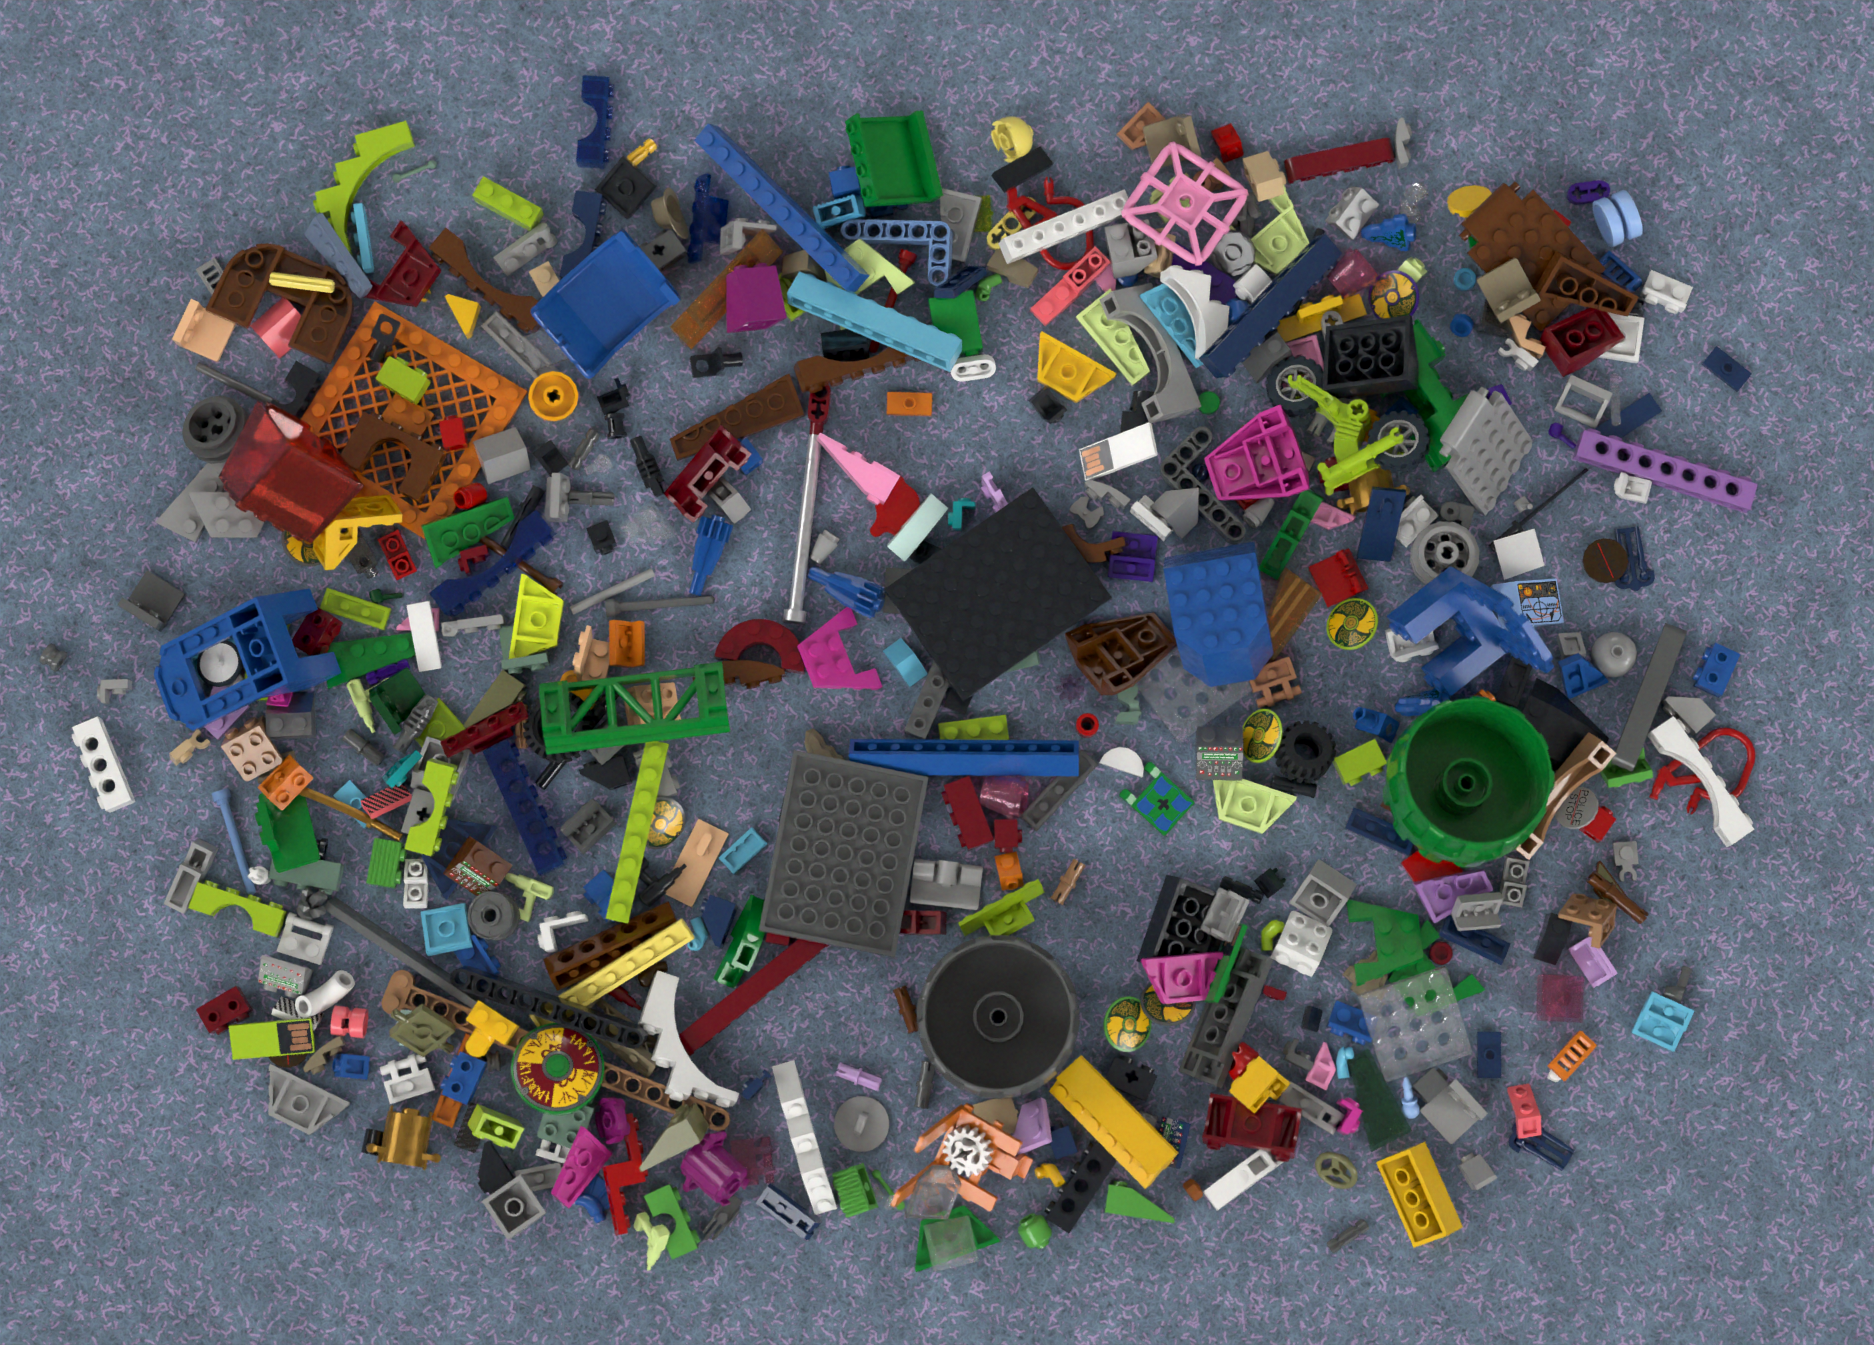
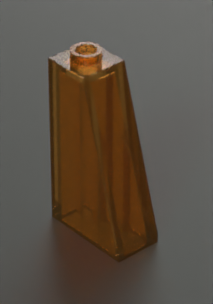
M1287 568L1281 574L1267 614L1274 654L1269 659L1272 662L1276 660L1323 595Z

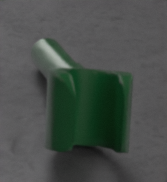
M374 589L369 592L372 603L378 604L384 600L402 598V593L382 595L380 589Z

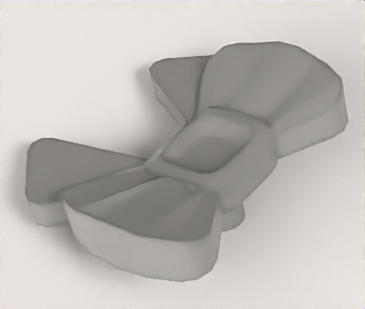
M1080 497L1079 500L1072 504L1069 512L1077 514L1083 519L1086 528L1089 530L1098 523L1100 517H1103V507L1100 506L1090 512L1086 508L1089 497Z

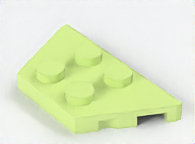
M1242 779V781L1213 780L1218 819L1263 834L1297 799L1296 796Z

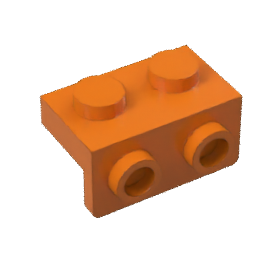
M610 620L609 666L624 668L644 666L645 622Z

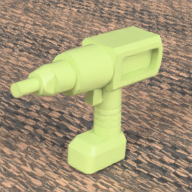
M360 679L350 680L346 685L360 717L363 718L367 727L370 728L371 733H375L376 731L373 727L374 720L371 715L373 712L369 704L371 702L369 690L373 687L365 691Z
M507 873L505 876L508 882L524 890L522 896L526 897L523 910L519 908L520 919L530 922L536 896L549 900L554 894V887L520 874L518 876Z
M643 1212L636 1216L633 1226L636 1231L644 1230L648 1236L647 1270H651L656 1260L659 1259L661 1252L665 1250L670 1233L663 1224L653 1227L649 1221L648 1214Z

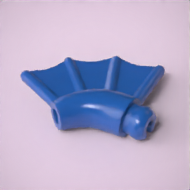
M598 1173L575 1201V1205L586 1208L589 1215L594 1218L595 1223L606 1220L604 1212L610 1208L605 1181L598 1176Z

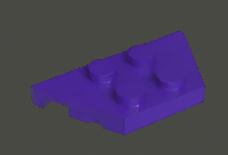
M1176 241V244H1178L1179 246L1193 254L1192 251H1190L1189 249H1187L1186 247H1184ZM1173 253L1172 265L1181 266L1183 270L1188 271L1200 270L1203 274L1211 276L1209 301L1217 300L1222 305H1225L1228 300L1238 297L1233 286L1236 283L1235 280L1206 261L1202 262V265L1195 266V264L1187 262Z

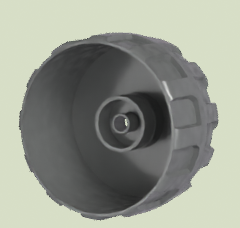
M983 936L966 941L953 948L932 968L923 984L918 1000V1033L922 1047L931 1064L951 1084L965 1092L980 1097L1011 1098L1027 1094L1051 1080L1064 1066L1072 1053L1079 1031L1080 1011L1078 998L1073 983L1065 969L1050 953L1040 946L1013 936ZM997 1010L1005 1014V1020L1000 1024L992 1021V1014Z

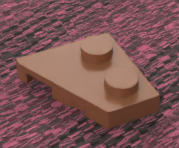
M1147 102L1116 135L1131 150L1146 146L1142 127L1165 118Z

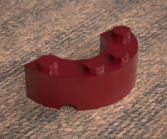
M767 619L747 620L731 628L720 640L714 655L716 660L737 661L740 660L741 655L747 649L755 645H765L773 648L779 654L781 667L785 672L805 675L806 671L805 664L797 647L800 643L795 635L785 626Z

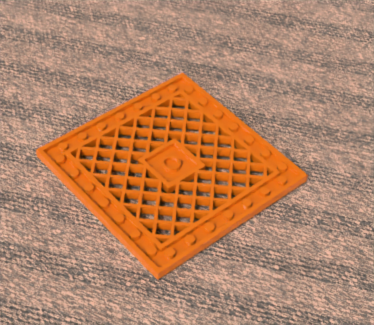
M374 301L280 451V454L354 498L390 495L402 513V522L398 524L425 539L421 525L452 515L457 508L453 500L454 493L458 488L472 484L482 468L473 441L505 431L528 391ZM380 314H385L401 323L395 338L399 339V342L406 346V348L397 350L396 345H393V351L387 352L384 358L394 356L396 359L398 354L410 352L412 362L407 365L409 368L414 367L415 370L418 365L429 363L431 373L426 378H433L435 388L426 390L422 396L423 407L418 404L416 406L396 393L392 398L390 390L384 386L373 388L371 377L377 376L380 370L369 372L367 362L373 361L368 356L377 340L370 336ZM383 322L380 327L381 331L390 334L393 329L389 322ZM414 351L426 359L416 361ZM433 362L445 370L435 372ZM364 364L366 374L356 376ZM448 374L450 385L438 387L436 377ZM452 374L464 381L454 383ZM367 378L369 389L358 391L355 381ZM352 383L354 393L344 395ZM467 385L469 396L458 399L455 388ZM471 385L483 391V393L473 395ZM452 389L454 400L442 403L440 392ZM386 390L388 400L377 403L374 392ZM371 393L373 404L361 407L359 396ZM436 393L439 404L427 406L424 396ZM490 396L496 399L493 405ZM355 397L358 408L346 410L344 400ZM486 397L489 407L477 410L474 399ZM471 400L473 411L461 414L459 403ZM340 402L342 412L332 414ZM455 404L458 418L475 416L477 426L465 429L466 433L476 431L468 443L469 448L446 452V450L442 451L446 455L451 454L453 464L440 468L438 473L441 484L430 487L427 492L429 503L418 505L417 501L413 500V506L401 499L407 496L398 494L396 483L403 482L405 476L395 479L393 468L404 465L407 474L409 470L408 464H411V459L407 460L405 450L408 452L410 450L402 443L393 442L398 446L387 448V443H384V449L373 452L370 457L372 469L364 470L362 473L353 471L338 460L340 457L339 449L344 448L347 443L338 445L335 434L347 431L349 439L351 430H354L357 425L349 426L347 415L359 412L361 418L363 411L374 409L375 413L379 414L378 407L388 405L381 415L384 418L383 421L388 424L394 422L404 428L403 432L409 435L411 432H414L423 437L428 428L430 438L423 439L425 443H435V441L442 440L441 435L434 437L432 426L438 425L439 421H443L444 417H446L443 407ZM440 408L442 419L432 421L436 415L430 412V410ZM488 412L480 424L478 414ZM343 416L346 427L334 430L332 419ZM328 421L330 431L321 433ZM331 435L334 446L322 449L320 438ZM315 441L317 442L318 449L312 446ZM335 450L337 460L325 453ZM401 450L403 461L391 464L389 453ZM464 450L458 462H456L455 452ZM385 454L388 465L376 467L373 457ZM389 469L391 480L379 483L377 472ZM453 469L445 481L443 471ZM373 473L375 483L365 478L363 475ZM392 484L394 494L382 487ZM440 489L435 499L433 500L431 491ZM428 508L426 513H424L420 509Z

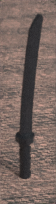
M1585 468L1521 522L1518 523L1514 520L1511 523L1512 526L1496 540L1523 532L1522 526L1589 470ZM1493 541L1489 544V547L1495 552L1496 548Z

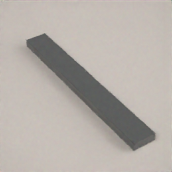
M336 897L326 903L324 909L470 1008L473 1009L478 1000L485 1001L486 998L455 988L450 981L451 974Z

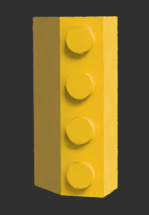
M1426 1142L1419 1143L1376 1162L1413 1248L1448 1236L1463 1228Z

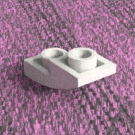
M405 859L404 908H427L428 868L423 859Z

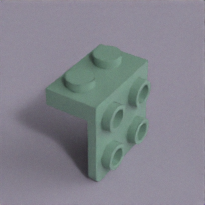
M513 626L502 627L499 630L503 660H501L503 671L509 672L510 675L522 673V670L540 671L544 670L545 666H550L548 649L530 656L509 659Z
M592 1100L582 1109L566 1115L543 1114L537 1133L538 1137L571 1149L580 1126L588 1129L591 1117L595 1113L598 1103Z

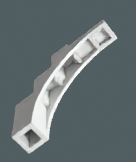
M657 971L653 977L638 1025H641L648 1034H659L651 1060L656 1061V1065L660 1067H672L664 1093L669 1094V1097L676 1101L687 1100L690 1094L694 1093V1097L701 1100H707V1098L714 1100L721 1107L733 1106L737 1102L739 1093L717 1086L709 1080L691 1061L680 1041L674 1017L675 992L679 978Z
M795 1061L772 1066L800 1173L814 1214L817 1215L837 1209Z

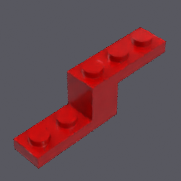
M633 1113L626 1114V1120L630 1125V1133L624 1136L629 1161L602 1167L615 1236L628 1233L627 1228H630L628 1214L624 1215L623 1205H626L623 1191L620 1192L619 1187L646 1182L645 1177H648V1170L641 1172L639 1169L642 1164L641 1154L644 1153L642 1141L637 1139L636 1131H639V1124L637 1118H633Z

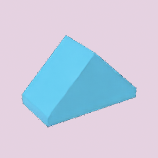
M902 638L883 650L909 687L928 674L915 653Z

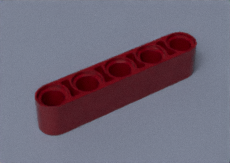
M1380 138L1288 158L1283 162L1288 183L1294 184L1293 181L1297 180L1303 182L1316 179V176H1332L1340 171L1346 173L1359 170V167L1366 166V168L1379 166L1383 162H1388L1389 164L1395 161L1390 138Z

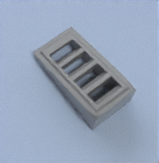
M215 258L196 269L211 295L215 290L212 286L218 283L223 273ZM212 266H215V270L208 273L207 275H204V271H206ZM217 273L220 274L219 277L215 278L211 282L208 281L209 278L216 275Z

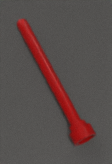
M901 249L898 255L900 271L906 275L907 269L914 265L917 255ZM891 287L885 308H893L898 294L893 287ZM872 340L869 351L876 353L880 342Z

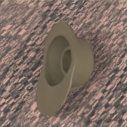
M668 187L665 189L663 196L651 202L654 220L660 227L674 229L681 238L686 239L688 238L689 231L681 212L678 198L673 189Z

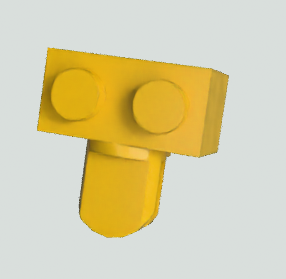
M478 1000L466 1018V1021L476 1026V1028L467 1040L465 1048L471 1056L482 1057L487 1053L495 1039L507 1046L520 1026Z

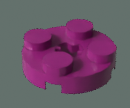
M615 1097L602 1098L597 1106L601 1105L600 1112L595 1113L598 1134L601 1138H606L607 1141L605 1143L607 1144L619 1143L625 1135L630 1133V1125L626 1120L625 1102L623 1099Z

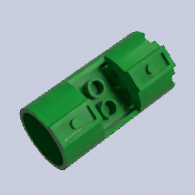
M1416 319L1413 328L1419 364L1418 389L1405 390L1403 392L1410 403L1419 410L1418 414L1428 429L1430 451L1428 455L1426 454L1425 461L1433 473L1446 467L1451 459L1450 454L1445 457L1439 453L1443 447L1440 439L1470 393L1455 401L1452 400L1453 395L1448 387H1443L1439 381L1440 376L1438 372L1433 368L1446 356L1444 353L1445 348L1439 340L1436 341L1434 337H1431L1421 321ZM1395 392L1381 393L1380 395L1382 398H1384L1387 395H1391ZM1412 433L1409 438L1416 440L1415 435Z

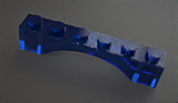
M535 510L518 523L516 535L511 546L494 566L483 573L469 578L447 579L429 594L445 615L457 616L465 609L464 606L468 602L477 601L483 595L481 592L489 587L491 589L501 581L499 578L504 574L509 575L518 568L517 564L522 560L527 561L536 554V549L540 546L545 547L554 540L553 536L557 533L540 511Z

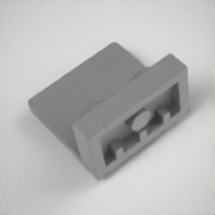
M735 218V221L728 222L727 225L721 228L720 255H730L742 249L745 243V235L766 236L776 231L777 225H770V221L766 220L750 223L748 222L749 219Z
M1452 1079L1442 1092L1420 1109L1421 1114L1449 1144H1453L1476 1121L1483 1119L1488 1114L1457 1079Z

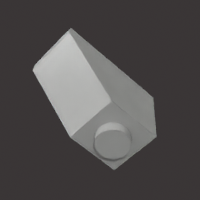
M722 476L707 492V495L733 524L744 518L751 510L738 491Z
M1473 1152L1462 1157L1460 1159L1462 1163L1457 1165L1471 1190H1478L1497 1179L1495 1173L1481 1154L1474 1156Z

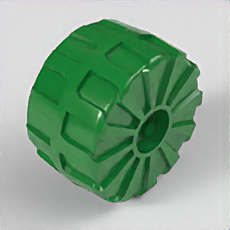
M1471 696L1469 699L1453 702L1445 700L1436 704L1416 718L1403 731L1386 763V785L1382 790L1384 805L1390 806L1394 818L1393 827L1403 841L1409 839L1418 847L1423 857L1436 863L1445 860L1453 862L1459 867H1475L1512 852L1529 838L1547 812L1548 798L1554 789L1555 772L1551 768L1550 757L1547 751L1549 747L1543 735L1537 732L1522 712L1512 706L1508 707L1491 701L1488 697ZM1460 781H1467L1470 789H1464Z

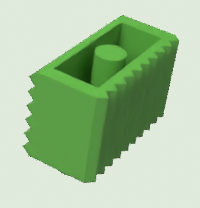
M374 838L367 884L396 889L397 884H401L403 871L399 869L401 861L405 862L407 850L403 848L404 844L402 842Z
M864 1163L832 1173L833 1187L838 1191L839 1199L841 1200L840 1208L845 1213L846 1218L878 1207Z

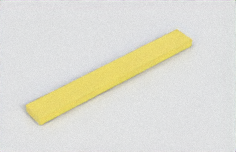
M681 918L557 997L588 1006L687 944L695 936L683 918ZM550 1002L545 1004L546 1011L553 1012V1005ZM571 1009L566 1010L567 1017L574 1014ZM529 1014L537 1027L555 1023Z

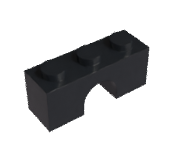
M296 361L285 378V383L292 386L296 392L295 399L288 404H281L273 399L261 420L284 434L287 430L292 432L298 422L295 419L299 411L304 412L310 402L306 399L309 393H315L321 384V381L318 380L320 374Z

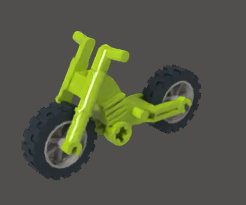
M1295 356L1288 357V360H1281L1278 362L1279 365L1271 369V375L1268 374L1266 390L1273 407L1281 405L1284 412L1292 418H1295V416L1305 417V414H1313L1317 411L1334 424L1336 429L1334 434V454L1337 464L1330 468L1325 463H1319L1317 466L1322 479L1325 480L1326 495H1332L1335 488L1344 483H1349L1374 468H1379V466L1385 471L1387 469L1390 470L1391 473H1397V471L1406 473L1411 468L1414 470L1418 467L1419 463L1425 461L1426 454H1429L1430 438L1428 429L1422 419L1419 420L1417 415L1413 413L1410 415L1407 411H1401V413L1392 411L1387 416L1386 414L1382 415L1379 421L1376 420L1371 430L1372 420L1367 403L1361 399H1356L1349 404H1344L1336 397L1324 391L1322 367L1319 364L1317 365L1311 358L1308 360L1304 356H1299V358H1295ZM1283 382L1286 383V384H1288V385L1290 386V387L1281 389V386H1282ZM1292 392L1290 399L1283 396L1284 394ZM1400 429L1407 430L1404 434L1400 433ZM1369 430L1368 445L1360 450L1366 436L1365 432ZM1412 433L1416 437V440H1405ZM1406 445L1414 446L1409 452L1406 449Z

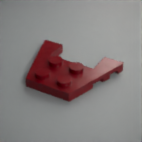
M400 220L389 237L406 249L381 285L368 279L373 287L364 298L417 307L442 270L408 226Z

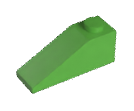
M1114 1181L1113 1185H1108L1104 1212L1174 1223L1175 1219L1134 1189L1127 1188L1128 1183Z

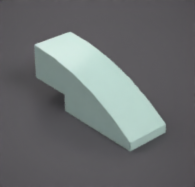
M930 494L904 523L900 531L887 544V547L905 562L940 520L948 507L933 494Z

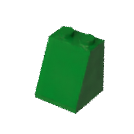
M973 290L962 292L954 299L935 297L928 299L932 325L947 334H955L959 339H962V352L959 356L966 355V357H970L983 352Z

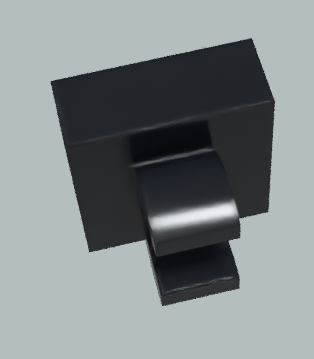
M1269 868L1254 880L1267 898H1270L1284 887L1283 883L1286 879L1282 878L1280 880L1276 876L1277 868L1273 870Z

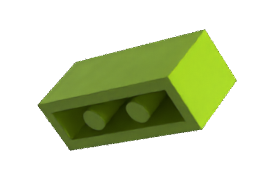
M484 176L472 194L475 202L528 231L538 226L544 216L542 208Z

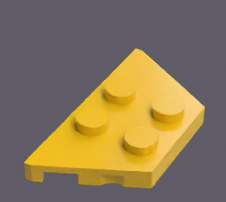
M1041 331L1037 381L1077 403L1116 377L1117 373Z

